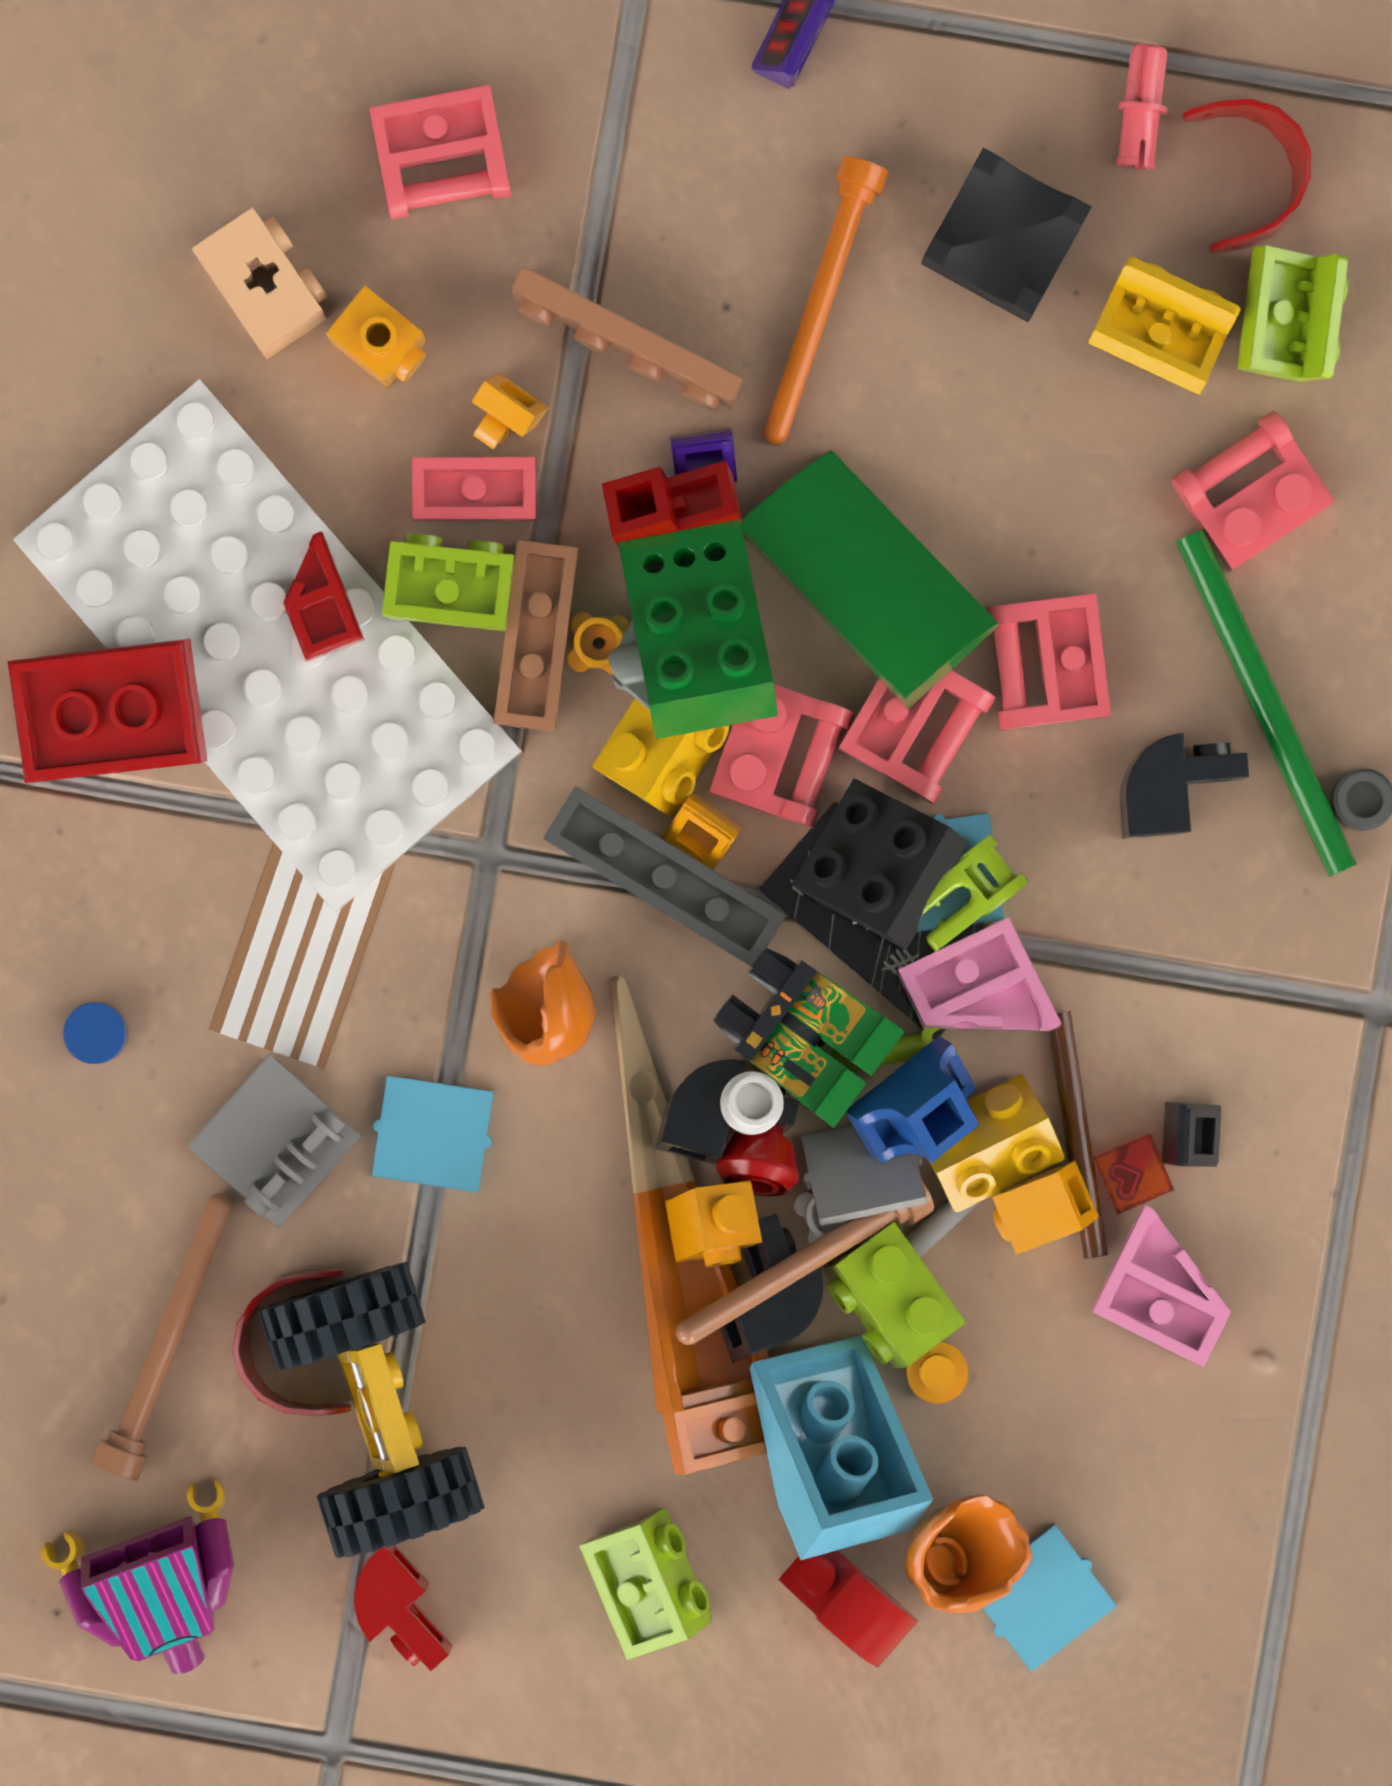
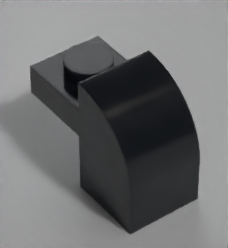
M1183 733L1166 736L1145 747L1131 761L1121 783L1120 810L1123 839L1179 835L1191 832L1188 785L1240 781L1249 778L1247 753L1231 754L1230 743L1194 745V757H1185Z
M714 1061L699 1067L687 1076L674 1091L666 1105L655 1149L713 1165L722 1158L729 1125L721 1112V1094L732 1078L743 1073L745 1061ZM779 1086L784 1104L782 1114L775 1125L781 1127L784 1130L783 1133H786L794 1126L800 1101L785 1098L786 1090Z
M777 1213L758 1219L762 1242L743 1250L752 1279L797 1252L790 1231L786 1227L781 1226ZM820 1267L720 1328L732 1363L770 1351L799 1336L810 1326L819 1311L823 1297V1277Z

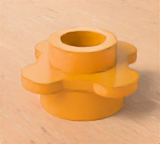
M588 612L577 613L570 622V628L575 635L573 650L567 656L569 666L579 673H583L589 668L605 669L608 674L612 675L609 653L619 646L630 625L629 621L619 614H615L607 619L603 617L593 618ZM596 638H602L605 641V646L602 649H596L593 646V641Z

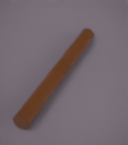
M1071 1011L1059 1012L1057 1015L1062 1024L1058 1028L1049 1031L1068 1159L1069 1162L1076 1161L1099 1216L1094 1222L1080 1231L1084 1259L1108 1255L1072 1015Z

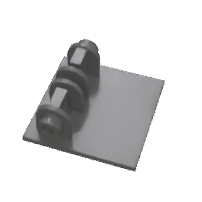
M269 1054L190 1142L188 1147L246 1198L245 1203L261 1217L266 1216L280 1228L362 1135L276 1058Z

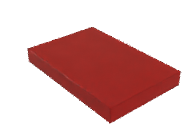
M190 638L7 661L25 783L199 764L207 761Z

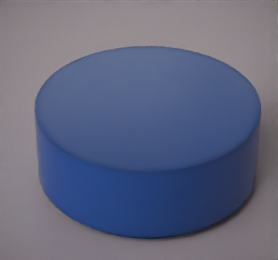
M93 1002L83 1004L71 1012L64 1025L63 1037L67 1049L76 1059L88 1064H101L113 1060L122 1052L127 1042L128 1028L124 1017L116 1008L106 1003Z

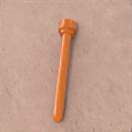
M852 156L842 157L835 181L840 184L837 195L842 198L764 429V437L772 445L784 443L789 435L865 205L871 206L874 197L882 195L889 171L875 163Z

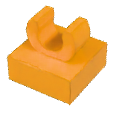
M499 372L483 382L471 401L487 412V415L473 436L490 448L495 449L498 443L503 444L512 430L523 437L535 429L549 407Z

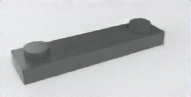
M576 786L543 837L547 842L751 967L768 946L786 916Z

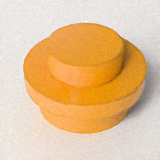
M940 1342L906 1368L907 1381L912 1391L920 1399L933 1404L946 1403L955 1399L964 1390L968 1381V1365L964 1356L956 1347L946 1342Z

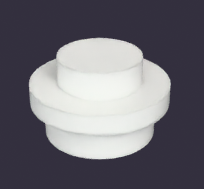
M753 1071L744 1072L732 1078L725 1086L720 1099L721 1112L725 1121L734 1130L747 1135L761 1134L772 1128L779 1120L784 1104L783 1095L777 1083L769 1076Z

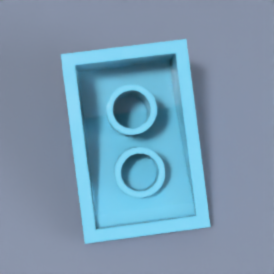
M862 1335L753 1362L750 1366V1373L777 1503L800 1560L910 1531L931 1504L933 1498Z

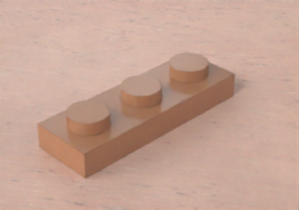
M517 540L494 724L556 732L579 554L578 547Z

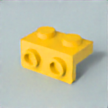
M1130 256L1111 290L1088 343L1200 395L1208 381L1224 341L1237 319L1240 307L1222 298L1212 290L1202 289L1168 273L1156 264L1146 263Z
M634 699L591 767L643 799L660 812L671 817L675 814L680 804L685 802L692 794L697 777L713 752L718 750L725 742L730 725L655 739L650 710L637 699Z
M1022 1073L967 1100L979 1125L933 1163L930 1161L929 1163L939 1179L952 1209L955 1212H960L1063 1161L1065 1156L1048 1116Z

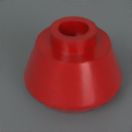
M774 1125L764 1133L747 1135L736 1131L723 1150L722 1158L716 1162L715 1168L724 1184L751 1181L753 1195L768 1197L785 1195L799 1183L800 1178L792 1141L783 1136L784 1130L777 1125Z

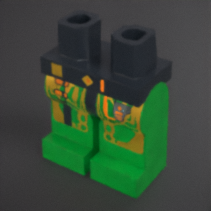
M765 948L747 974L771 991L773 995L758 1013L732 994L716 1014L713 1021L728 1038L736 1043L733 1048L736 1052L772 1078L777 1084L834 1128L867 1082L819 1048L817 1045L821 1039L870 1076H873L905 1031L803 960L799 959L795 963L788 957Z

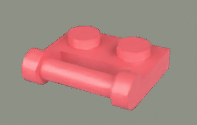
M490 84L369 107L391 219L407 217L411 209L492 194L494 200L512 196ZM482 153L485 154L488 170L406 186L403 185L400 169Z
M1271 411L1257 421V429L1192 472L1185 468L1171 478V483L1178 496L1199 527L1204 529L1209 542L1229 572L1335 502L1294 441L1288 426L1275 411ZM1272 448L1281 464L1213 508L1205 492Z
M1096 593L985 608L999 623V626L994 630L1003 703V711L998 712L1000 731L1108 718L1111 716ZM1035 621L1046 705L1028 707L1018 624Z
M951 670L911 708L907 709L884 683L878 679L838 749L901 785L914 795L934 804L943 789L938 784L980 712L987 714L996 698L988 691ZM945 690L959 699L919 770L915 771L903 764L902 761L942 692Z
M774 684L778 716L732 725L709 793L813 829L819 811L814 809L833 752L841 730H848L854 712ZM802 715L817 720L818 724L792 798L787 800L775 796L773 793L800 716Z

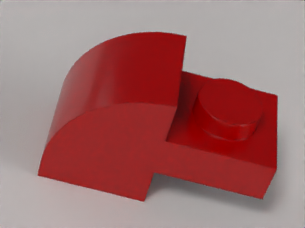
M726 460L670 477H666L659 466L602 483L611 536L617 545L618 542L740 519L741 525L743 524L733 474Z
M396 1545L379 1548L373 1551L368 1558L356 1583L354 1609L357 1622L369 1642L389 1626L395 1632L390 1641L400 1655L412 1666H416L421 1661L431 1672L449 1656L453 1645L414 1603L426 1592L429 1582Z
M840 1550L800 1560L798 1556L778 1579L817 1616L816 1619L857 1655L875 1667H879L919 1621L877 1581L868 1577Z

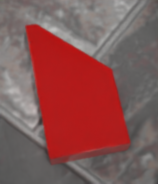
M322 531L313 534L298 573L292 581L283 601L307 662L365 640Z

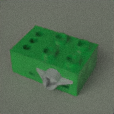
M740 519L618 542L632 622L619 646L609 653L612 680L616 688L623 691L626 690L650 710L655 739L778 716L774 680Z

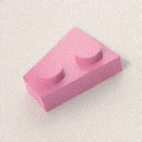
M1009 917L910 963L896 972L923 1028L1051 1031L1062 1024Z
M1143 1204L1091 1311L1204 1367L1231 1311L1214 1288L1206 1281L1199 1268L1179 1245L1156 1211Z

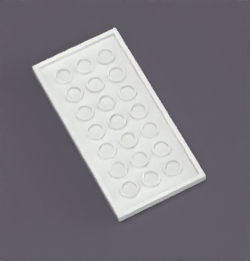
M200 379L13 539L106 648L191 639L207 761L205 763L334 912H338L522 753L498 724H494L492 716L409 621L383 618V590ZM322 531L365 640L307 662L283 601L292 581L298 573L313 534Z

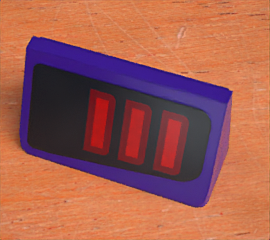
M783 0L752 63V70L787 89H790L791 86L794 87L836 0Z

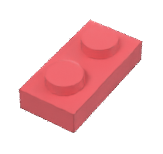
M412 457V520L414 522L537 521L536 457Z

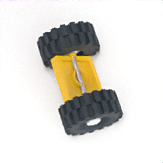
M407 1262L383 1267L372 1272H366L352 1278L334 1282L333 1284L307 1291L306 1293L287 1298L258 1310L276 1371L288 1370L301 1365L304 1366L338 1355L373 1468L377 1469L366 1473L364 1476L343 1482L344 1484L333 1486L316 1496L334 1554L337 1558L351 1557L359 1553L365 1554L382 1547L387 1548L397 1545L408 1539L419 1538L431 1531L446 1528L449 1524L461 1522L485 1508L465 1446L454 1447L449 1450H439L429 1455H416L415 1450L423 1447L422 1437L412 1412L403 1414L396 1389L403 1387L400 1367L392 1351L384 1354L381 1343H375L426 1323Z

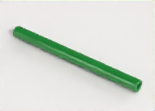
M1200 529L1175 541L1328 876H1333L1357 865L1204 529Z

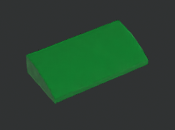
M832 450L798 472L742 519L743 524L741 526L744 538L907 709L911 708L999 626V623Z

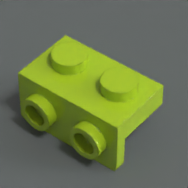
M1268 245L1252 248L1238 370L1294 382L1332 378L1335 364L1340 355L1341 346L1338 337L1342 305L1348 293V280L1346 277L1347 256L1331 254L1316 257Z
M895 1222L882 1228L843 1258L833 1261L824 1268L825 1273L831 1280L826 1284L830 1296L844 1313L850 1314L852 1311L855 1313L867 1330L862 1335L865 1345L883 1365L890 1362L895 1369L909 1367L966 1324L964 1318Z

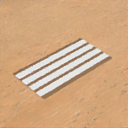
M273 842L209 1030L325 1069L396 861L338 912H334Z

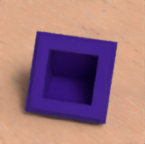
M730 428L669 436L675 475L726 460L732 471L734 482H738L733 435Z

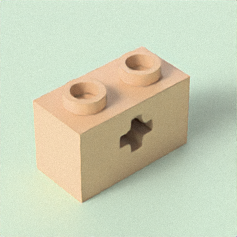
M252 207L191 249L265 359L268 360L327 320L319 303L327 299L328 296L308 267L298 273L284 254L294 246L274 216L263 222ZM262 267L269 275L275 274L272 278L277 288L268 294L260 286L255 287L257 281L253 273Z

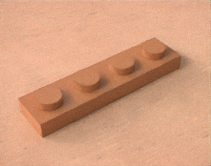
M524 266L521 267L511 287L513 298L521 302L518 311L525 316L548 327L552 325L554 319L576 330L572 338L583 346L603 355L606 354L610 347L630 357L631 359L627 365L630 369L658 383L661 382L665 375L685 385L686 387L682 394L707 409L715 411L718 403L732 409L743 387V378Z

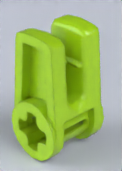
M991 833L960 857L959 861L942 877L927 901L922 915L933 906L940 907L941 900L956 888L964 886L970 890L972 896L968 903L945 921L940 919L938 922L939 926L927 935V943L935 952L981 916L990 914L1029 883L1022 872L1016 875L997 852L994 846L998 842ZM978 863H983L998 882L999 885L997 887L993 886L981 871Z

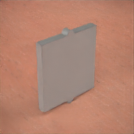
M853 1125L800 1136L808 1173L804 1175V1184L807 1189H812L820 1226L927 1204L919 1166L923 1164L921 1155L915 1153L902 1154L882 1164L869 1155Z

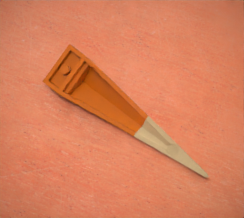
M615 976L612 979L611 988L657 1413L663 1414L674 1474L686 1475L767 1454L750 1366L753 1362L770 1357L765 1352L732 1363L720 1328L692 1345L681 1343L676 1336L677 1326L682 1321L738 1288L729 1264L705 1267L704 1259L683 1262L675 1261L665 1201L698 1186L687 1157L655 1149L667 1102L626 980L621 976Z

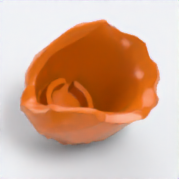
M564 941L554 942L553 947H544L536 952L531 960L520 963L511 972L506 984L501 988H493L490 992L491 1016L502 1038L513 1054L530 1065L549 1066L584 1047L597 1016L591 989L568 949L567 942Z
M981 1494L955 1500L929 1516L913 1533V1538L907 1550L904 1570L909 1581L919 1589L922 1599L930 1608L950 1613L977 1612L1011 1593V1586L1023 1576L1033 1558L1029 1546L1028 1533L1016 1520L1014 1511L1004 1502L993 1500L991 1497Z

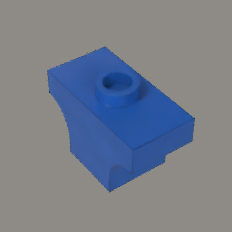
M938 1036L850 1106L846 1114L869 1155L880 1163L884 1164L893 1157L907 1153L919 1154L933 1163L979 1125L967 1103L968 1097L977 1088L953 1044Z

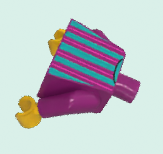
M214 1479L217 1499L209 1507H201L197 1503L196 1489L193 1483L187 1490L189 1506L194 1511L200 1513L201 1522L196 1526L192 1516L86 1556H84L86 1548L84 1540L77 1533L67 1531L64 1532V1538L69 1544L70 1554L65 1561L57 1556L56 1549L51 1542L44 1543L41 1549L42 1560L47 1566L61 1570L63 1577L59 1580V1584L74 1619L81 1629L111 1647H122L127 1656L133 1661H141L163 1653L171 1672L174 1674L189 1672L203 1662L205 1655L197 1639L210 1635L215 1630L214 1612L226 1603L234 1567L227 1521L219 1518L218 1511L224 1506L226 1491L218 1480Z

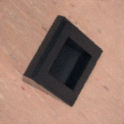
M1165 1102L1162 1163L1183 1167H1217L1219 1163L1221 1105Z

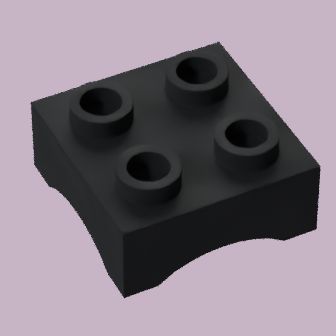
M983 147L956 199L926 250L921 264L1029 323L1092 206L1036 180L1002 157Z
M853 778L791 885L818 904L853 920L906 950L917 932L921 915L932 892L948 870L959 861L969 843L944 823Z

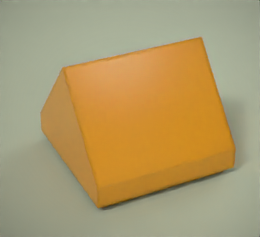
M693 792L685 801L662 838L714 871L743 829V826Z

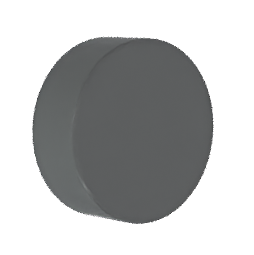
M1357 769L1346 773L1335 783L1331 792L1330 802L1335 817L1342 825L1356 831H1366L1381 826L1392 814L1391 783L1383 774L1372 769Z

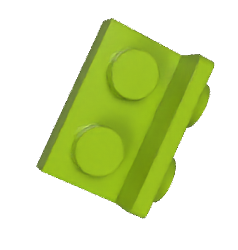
M406 534L405 543L390 541L382 607L383 618L506 631L515 558L512 554H503L504 545L489 541L470 540L467 541L466 549L442 547V538L426 534Z
M666 1508L652 1512L641 1521L590 1538L579 1546L626 1660L687 1641L712 1622L707 1591L696 1580L685 1553L686 1544L679 1527L672 1522Z

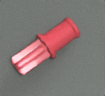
M1136 44L1131 49L1125 101L1118 103V110L1123 112L1119 153L1116 159V166L1129 168V165H1133V169L1154 170L1156 166L1154 161L1160 116L1167 113V107L1161 105L1167 51L1165 48L1155 44Z

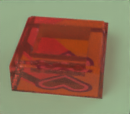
M1150 1133L1093 1156L1094 1164L1116 1214H1121L1174 1191V1187Z

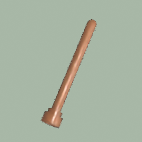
M923 1182L927 1204L844 1222L682 1321L676 1329L678 1340L685 1345L695 1344L892 1222H895L897 1226L903 1223L910 1226L923 1219L934 1210L933 1200L928 1188Z
M223 1193L212 1195L207 1202L118 1431L111 1430L107 1440H100L92 1464L104 1471L134 1481L139 1479L147 1456L142 1454L146 1443L141 1440V1437L232 1209L231 1199Z

